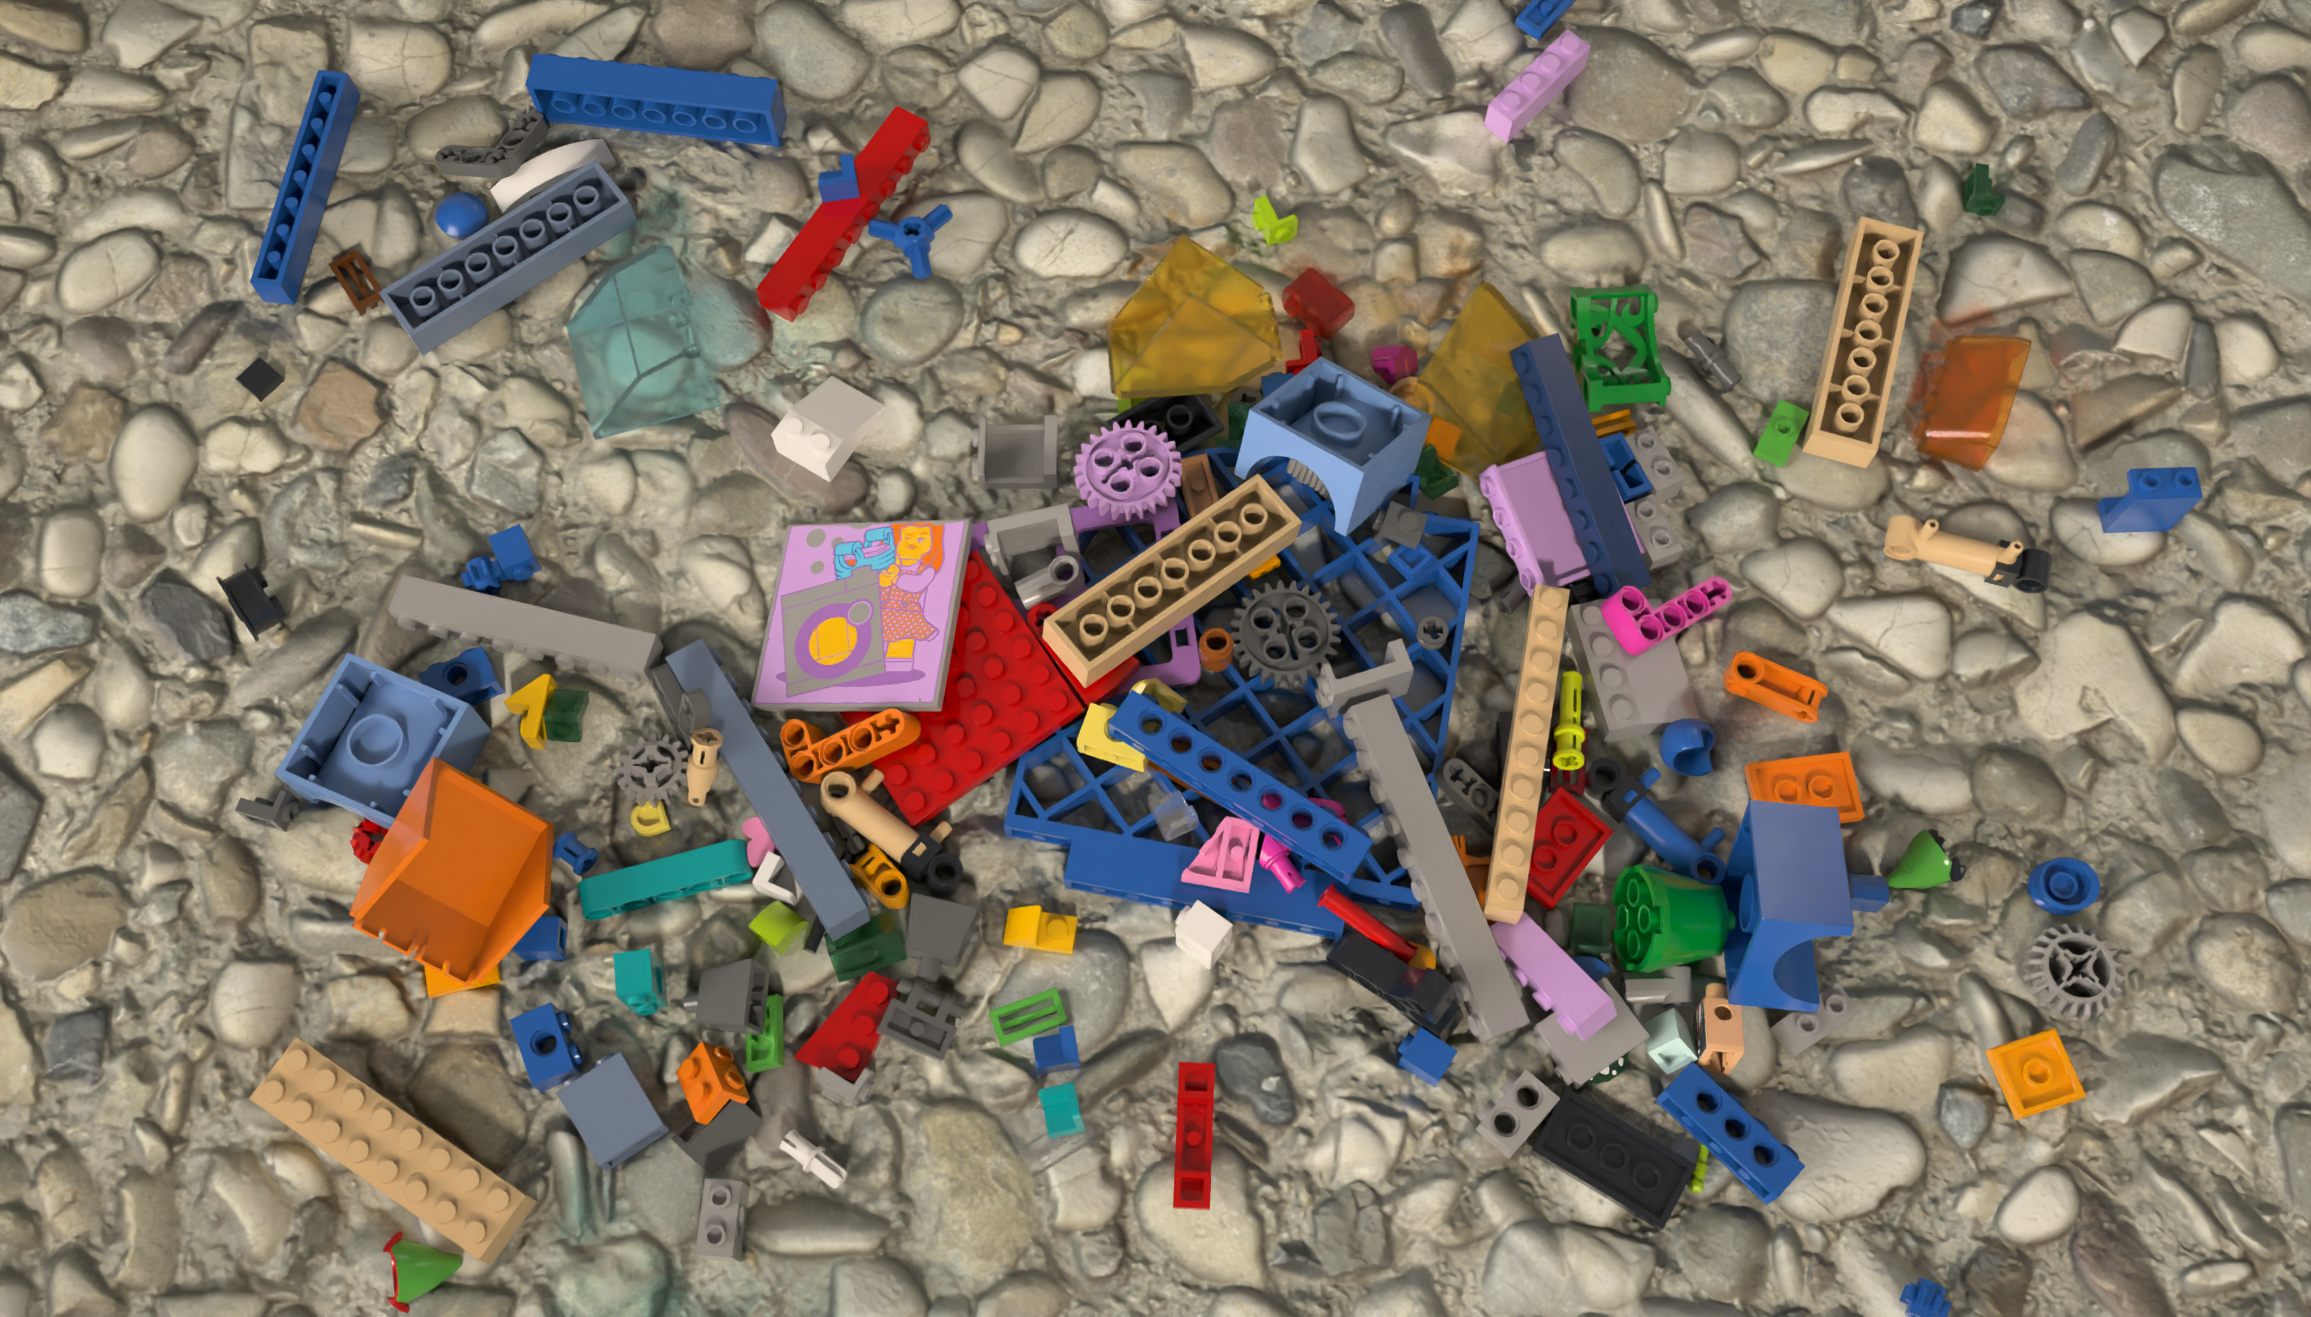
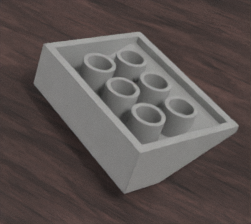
M1606 599L1570 606L1566 615L1565 626L1579 672L1583 678V685L1602 744L1662 732L1672 722L1684 718L1701 720L1674 636L1641 655H1630L1622 648L1601 614V606ZM1647 599L1653 610L1663 605L1662 599Z

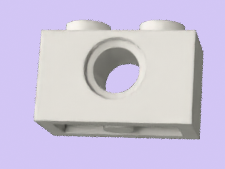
M1199 900L1195 902L1192 908L1188 905L1185 906L1175 920L1177 924L1175 929L1176 946L1211 970L1231 943L1233 924Z

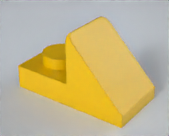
M542 674L504 701V704L511 713L527 715L523 716L521 720L520 733L527 744L534 749L545 750L559 686L550 674Z
M1041 905L1009 909L1003 945L1073 954L1078 917L1043 912Z

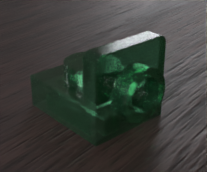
M1976 163L1965 181L1964 212L1976 213L1979 216H1995L2005 203V194L1991 192L1993 181L1992 178H1989V165Z

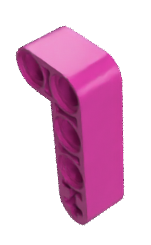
M1710 577L1653 610L1643 593L1636 587L1628 585L1602 603L1601 614L1622 648L1630 655L1638 656L1727 604L1732 598V589L1730 584L1722 577Z

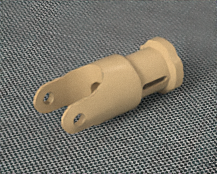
M712 728L696 729L691 736V742L694 744L693 753L688 758L686 775L689 788L688 801L694 806H702L704 804L706 793L718 777L720 760L717 757L718 748L722 746L723 736L719 731Z

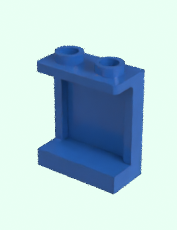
M2195 467L2130 469L2127 472L2129 492L2124 497L2102 498L2097 504L2103 533L2170 531L2203 498Z

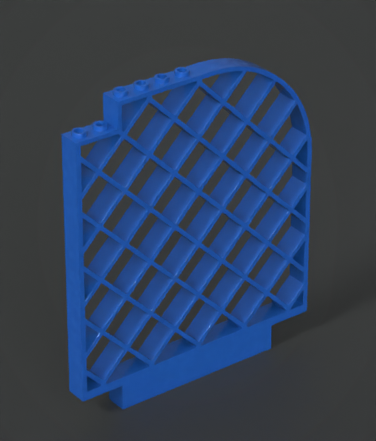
M1240 447L1210 448L1180 454L1181 458L1207 453L1212 474L1226 493L1229 494L1240 486L1227 469V467H1236ZM1275 456L1260 468L1269 470V472L1261 477L1272 489L1287 481L1309 510L1298 517L1302 523L1297 537L1320 524L1343 554L1309 576L1287 547L1276 555L1280 559L1281 566L1291 579L1296 581L1297 590L1301 591L1306 585H1309L1308 595L1313 596L1320 591L1319 588L1353 568L1377 598L1376 601L1344 621L1338 615L1337 621L1334 623L1341 626L1340 634L1336 637L1341 639L1340 644L1362 672L1378 667L1353 633L1387 612L1412 644L1406 649L1411 663L1422 657L1445 687L1443 695L1414 714L1400 696L1392 699L1406 734L1411 736L1432 764L1431 773L1425 778L1436 802L1438 785L1435 781V770L1443 762L1480 523L1473 522L1466 517L1449 518L1440 516L1432 511L1421 512L1428 516L1423 530L1424 534L1468 542L1442 559L1438 560L1436 558L1435 562L1412 583L1407 580L1393 590H1390L1367 558L1394 541L1383 537L1380 543L1373 541V535L1356 546L1349 535L1345 537L1334 531L1336 518L1333 516L1335 514L1333 502L1329 500L1322 502L1312 487H1309L1308 484L1300 483L1295 477H1292V474H1287L1286 469L1290 458ZM1150 473V474H1147V475H1145V476H1147V477H1152V476H1155L1156 474H1155V473ZM1410 474L1406 479L1407 484L1397 493L1410 495L1408 508L1415 510L1421 476ZM1121 488V489H1118L1117 492H1123V491H1126L1127 489H1126V488ZM1176 494L1174 499L1177 503L1179 522L1182 526L1189 521L1185 504ZM1389 499L1377 510L1384 511L1392 500ZM1130 525L1114 527L1134 555L1097 577L1082 556L1099 530L1081 533L1079 542L1085 586L1088 588L1093 587L1156 544L1157 540L1145 547ZM1421 538L1420 543L1433 554V552L1429 549V547ZM1464 563L1460 588L1448 572ZM1241 579L1229 587L1240 604L1243 597L1253 601L1252 594ZM1433 582L1457 611L1456 617L1447 622L1448 636L1446 640L1453 637L1448 664L1437 649L1427 650L1418 643L1416 639L1418 625L1401 604V602ZM1322 593L1320 604L1328 601ZM1332 606L1328 613H1337ZM1273 609L1276 615L1280 614L1278 609ZM1193 612L1196 639L1199 643L1202 634L1207 630ZM1264 620L1255 623L1260 629L1271 627V624ZM1230 626L1224 629L1230 634L1235 633L1230 630ZM1433 631L1430 633L1431 639H1437V635L1440 632ZM1311 641L1303 647L1313 648L1316 645L1313 641ZM1289 645L1290 655L1292 659L1298 660L1293 650L1291 649V646ZM1147 646L1136 653L1144 666L1159 664ZM1275 650L1280 658L1284 656L1280 651ZM1232 664L1225 670L1220 671V673L1231 686L1233 692L1197 715L1188 703L1180 713L1189 721L1188 725L1199 732L1202 729L1208 731L1205 727L1241 704H1244L1268 737L1244 753L1248 758V762L1254 765L1277 750L1303 785L1299 789L1304 791L1309 798L1331 800L1324 789L1359 766L1356 758L1357 749L1353 740L1346 736L1343 728V716L1329 718L1326 708L1320 709L1315 696V689H1318V683L1310 675H1307L1306 686H1303L1300 682L1299 684L1317 707L1281 730L1255 697L1273 685L1274 679L1269 678L1263 685L1261 684L1262 674H1259L1245 683ZM1177 687L1171 688L1173 691H1175L1177 694L1183 697L1177 689ZM1128 695L1117 696L1114 699L1111 698L1106 703L1119 709ZM1440 714L1435 743L1422 725ZM1085 717L1063 731L1061 728L1051 734V739L1035 749L1034 747L1019 757L1004 823L1005 834L1009 837L1070 848L1064 874V885L1067 889L1177 910H1183L1187 905L1192 908L1195 902L1199 900L1225 919L1335 940L1341 938L1345 921L1323 905L1321 907L1316 906L1320 896L1332 882L1336 884L1335 888L1354 902L1417 913L1420 902L1415 899L1410 888L1395 886L1410 876L1408 870L1400 866L1386 875L1370 852L1361 866L1372 881L1352 878L1348 885L1329 873L1310 870L1316 865L1305 858L1300 859L1294 851L1289 853L1288 858L1301 876L1306 879V882L1299 889L1294 887L1295 891L1291 894L1286 892V889L1271 870H1266V868L1263 869L1259 860L1256 859L1254 861L1249 893L1181 882L1183 871L1198 856L1200 849L1141 837L1179 814L1198 843L1203 847L1211 837L1189 808V806L1203 797L1191 789L1179 794L1168 777L1146 768L1169 802L1129 827L1105 791L1137 772V770L1116 765L1095 779L1072 746V744L1077 742ZM1326 719L1351 752V755L1317 777H1314L1289 742ZM1062 751L1085 783V786L1044 811L1026 785L1028 772ZM1240 778L1235 788L1245 790L1249 787ZM1095 798L1119 834L1059 823L1058 821ZM1022 799L1035 818L1019 815ZM1381 806L1356 822L1355 825L1360 826L1365 831H1369L1381 823L1384 818ZM1334 838L1325 843L1331 848L1339 846Z

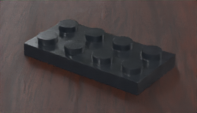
M1567 1087L1561 1094L1560 1100L1555 1105L1530 1151L1533 1155L1660 1231L1664 1229L1697 1164Z

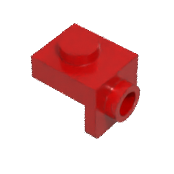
M1313 329L1300 330L1298 344L1300 359L1286 361L1284 374L1293 373L1295 376L1319 357H1322L1320 340L1315 341Z

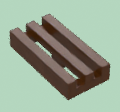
M357 249L328 264L360 316L366 313V308L371 307V309L378 307L376 305L377 302L382 301L385 303L378 293L382 291L381 287ZM357 261L376 291L375 294H369L350 262ZM345 266L364 296V300L359 302L339 268Z

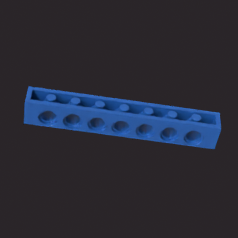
M1133 689L1109 721V735L1144 754L1150 761L1344 884H1349L1374 842L1369 838L1367 831L1355 824L1347 825L1338 819L1339 815L1328 806L1321 805L1319 807L1308 800V795L1295 786L1290 788L1278 781L1277 775L1265 767L1258 769L1250 764L1248 758L1239 750L1234 748L1228 750L1223 747L1212 733L1203 729L1199 732L1188 725L1189 721L1176 711L1169 713L1164 710L1153 696L1145 692L1139 694ZM1147 722H1155L1160 725L1161 729L1156 733H1148L1142 727ZM1176 741H1185L1191 748L1185 752H1179L1172 747V744ZM1213 759L1221 767L1215 771H1209L1202 766V763L1205 760ZM1236 778H1244L1251 786L1245 790H1239L1232 785V781ZM1266 797H1274L1280 802V806L1276 809H1269L1263 805L1262 800ZM1296 816H1304L1310 821L1311 825L1307 828H1299L1294 825L1292 819ZM1326 835H1334L1339 838L1341 845L1336 848L1328 847L1322 838Z

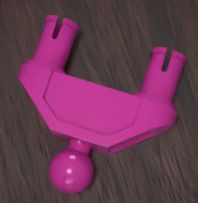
M1266 797L1262 800L1263 805L1269 809H1276L1280 806V802L1274 797ZM1308 798L1309 801L1319 807L1325 805L1333 809L1339 815L1338 819L1350 826L1345 819V809L1340 803L1326 799ZM1296 816L1292 819L1294 825L1299 828H1307L1311 825L1310 821L1304 816ZM1265 834L1259 863L1263 869L1271 870L1286 889V892L1291 894L1295 891L1294 887L1299 889L1306 882V879L1301 876L1288 858L1292 850ZM1332 835L1333 838L1336 840V842H1337V843L1339 844V846H1340V845H1341V841L1339 840V838L1336 837V836H1334V835Z

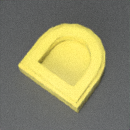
M647 800L643 807L637 805L633 809L631 824L640 835L653 837L672 830L662 800H659L657 808H653L649 800Z

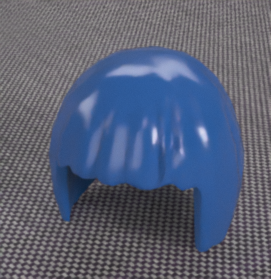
M1684 718L1672 722L1666 727L1660 739V755L1664 764L1672 771L1681 775L1703 776L1712 771L1709 752L1715 742V733L1706 722L1700 719Z

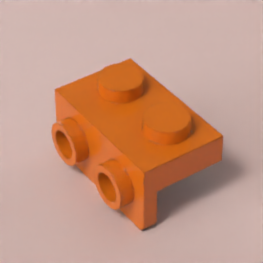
M701 1041L676 1071L696 1122L708 1125L729 1099L745 1104L750 1099L744 1085L745 1081L735 1065L734 1055L722 1045L715 1046Z

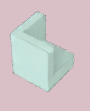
M1675 1008L1643 1024L1644 1029L1650 1035L1646 1040L1647 1052L1667 1075L1690 1064L1692 1061L1698 1060L1693 1029Z

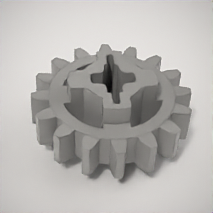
M652 733L648 742H645L642 737H638L639 745L634 747L628 744L626 747L629 755H619L618 757L623 766L615 768V772L620 778L617 783L622 791L625 790L626 797L630 801L635 799L641 807L646 804L647 800H649L653 808H657L659 800L662 799L669 805L671 804L670 796L675 794L681 797L683 794L680 786H688L686 773L690 755L687 750L684 751V747L679 740L673 743L670 735L666 734L662 741H659L656 733ZM663 753L672 756L675 760H672L671 757H664ZM634 781H637L638 784H645L646 789L636 785Z

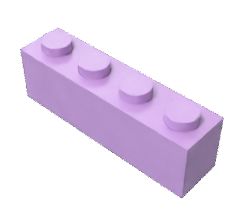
M1567 29L1489 103L1484 126L1508 143L1585 69L1591 46Z
M1524 911L1517 925L1497 921L1490 927L1503 960L1512 968L1510 970L1511 975L1522 987L1528 984L1534 990L1533 997L1545 1011L1551 1008L1558 1015L1556 1020L1568 1035L1571 1036L1575 1033L1585 1042L1617 1016L1612 999Z

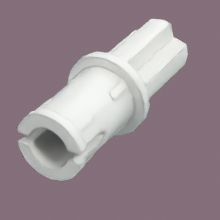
M795 1129L785 1136L790 1141L782 1140L780 1149L800 1162L805 1172H813L834 1189L840 1187L846 1180L847 1170L827 1156L822 1146H814Z

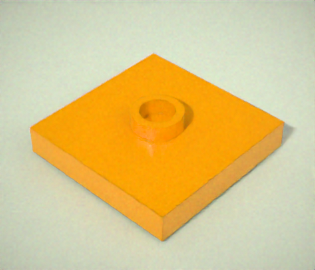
M2056 1028L1985 1051L2015 1120L2087 1097Z

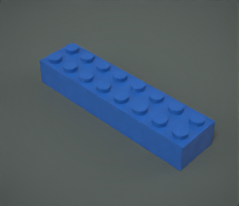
M534 53L525 84L537 112H541L545 121L780 147L787 119L778 81L768 77L757 78L740 76L735 73L720 74L711 73L706 70L692 71L677 67H655L643 63L628 64L619 63L614 60L600 61L585 57L573 58L556 54Z

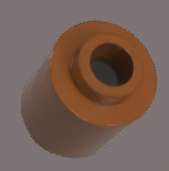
M1211 628L1202 634L1199 640V660L1205 669L1219 672L1229 667L1233 659L1234 648L1233 638L1230 633L1221 628Z

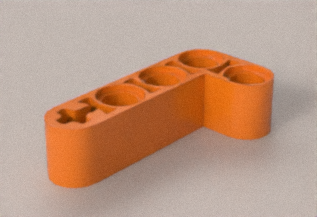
M891 708L825 738L823 730L818 725L799 719H791L781 728L780 738L792 776L800 781L821 785L825 776L832 772L850 773L913 743L920 735L921 725L918 718L914 715ZM804 732V738H803V740L801 741L800 738H801L802 733ZM872 734V741L870 745L867 746L868 738ZM843 749L842 757L839 760V752ZM814 762L813 770H812V772L810 773V767H811L812 763Z

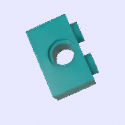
M650 948L613 954L616 997L632 1012H636L637 1015L655 1014L658 1012V1008L668 1007L665 965Z

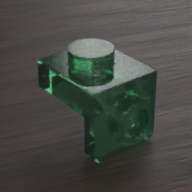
M1244 401L1227 402L1229 435L1215 437V444L1230 447L1233 452L1240 451L1249 410L1258 403Z
M1431 443L1424 446L1414 475L1421 476L1419 490L1434 501L1459 486L1458 476L1438 460L1436 447Z
M554 689L543 713L548 740L581 742L583 737L581 721L590 702L588 691Z
M1573 902L1570 945L1574 951L1579 952L1580 956L1600 958L1601 953L1610 954L1611 945L1608 943L1611 907L1609 904Z

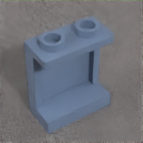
M621 1052L616 1055L614 1053L605 1055L595 1063L596 1067L584 1075L580 1073L572 1076L563 1084L564 1088L556 1092L598 1166L607 1172L671 1131L664 1118L658 1114L630 1067L631 1063L628 1058Z

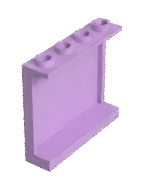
M1546 451L1498 467L1494 464L1478 475L1481 491L1488 498L1493 510L1494 522L1503 533L1507 552L1514 559L1519 571L1520 583L1527 590L1530 598L1536 584L1559 588L1592 575L1588 563L1583 556L1576 531L1571 524L1569 512L1560 494L1559 485L1548 462ZM1622 501L1623 507H1624V509H1625L1626 515H1627V517H1628V520H1629V523H1630V525H1631L1632 531H1633V533H1634L1635 539H1636V541H1637L1638 547H1639V549H1640L1641 554H1643V553H1645V552H1644V549H1643V547H1642V545H1641V542H1640V540H1639V538H1638V535H1637V533H1636V531H1635V528H1634V526H1633V524H1632V521H1631V519H1630V517H1629V515H1628V512H1627V510H1626V508H1625V505H1624V503H1623V501Z

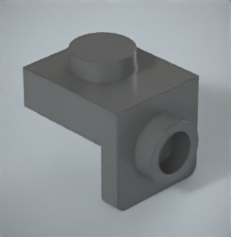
M1391 501L1384 511L1379 509L1371 527L1376 530L1373 541L1380 543L1382 538L1385 537L1415 550L1420 542L1428 516Z

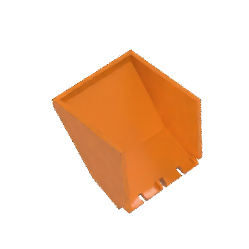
M434 756L426 765L367 867L349 915L355 918L352 927L374 939H377L379 932L382 931L384 933L382 943L407 956L416 949L413 959L438 972L442 971L443 964L447 965L445 975L467 987L473 980L481 983L550 907L554 824Z

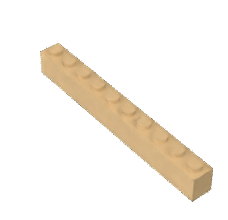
M1536 584L1530 599L1482 910L1485 918L1489 920L1517 925L1524 909L1570 593L1569 589Z

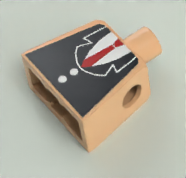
M1713 983L1706 986V997L1701 1001L1693 1017V1032L1698 1060L1694 1061L1697 1066L1704 1067L1713 1075L1728 1076L1744 1054L1742 1006L1728 1004L1727 986Z

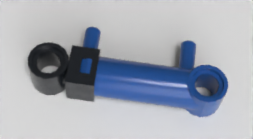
M1602 757L1593 761L1585 777V791L1588 796L1600 801L1605 800L1601 808L1618 824L1623 821L1678 874L1713 885L1720 884L1725 877V864L1719 856L1710 852L1726 837L1725 832L1721 828L1715 827L1698 844L1646 796L1649 792L1648 789L1661 777L1658 769L1650 767L1638 780L1630 775L1623 781V769L1616 760ZM1596 774H1605L1609 777L1611 784L1600 783L1596 778ZM1697 868L1707 869L1712 879L1705 880L1701 878L1697 873Z

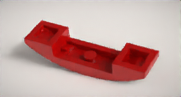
M1179 1062L1173 1209L1210 1210L1215 1063Z

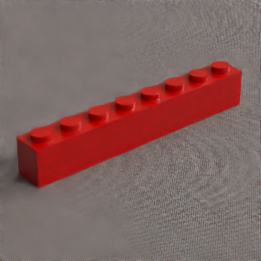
M899 106L893 109L854 160L860 197L822 202L756 288L762 307L791 323L798 314L801 315L805 312L809 305V300L816 291L824 287L827 276L832 269L842 263L845 252L850 245L855 244L860 239L863 228L869 220L871 221L876 218L881 204L886 198H890L894 194L897 183L903 175L909 174L915 159L929 147L931 137L928 121Z

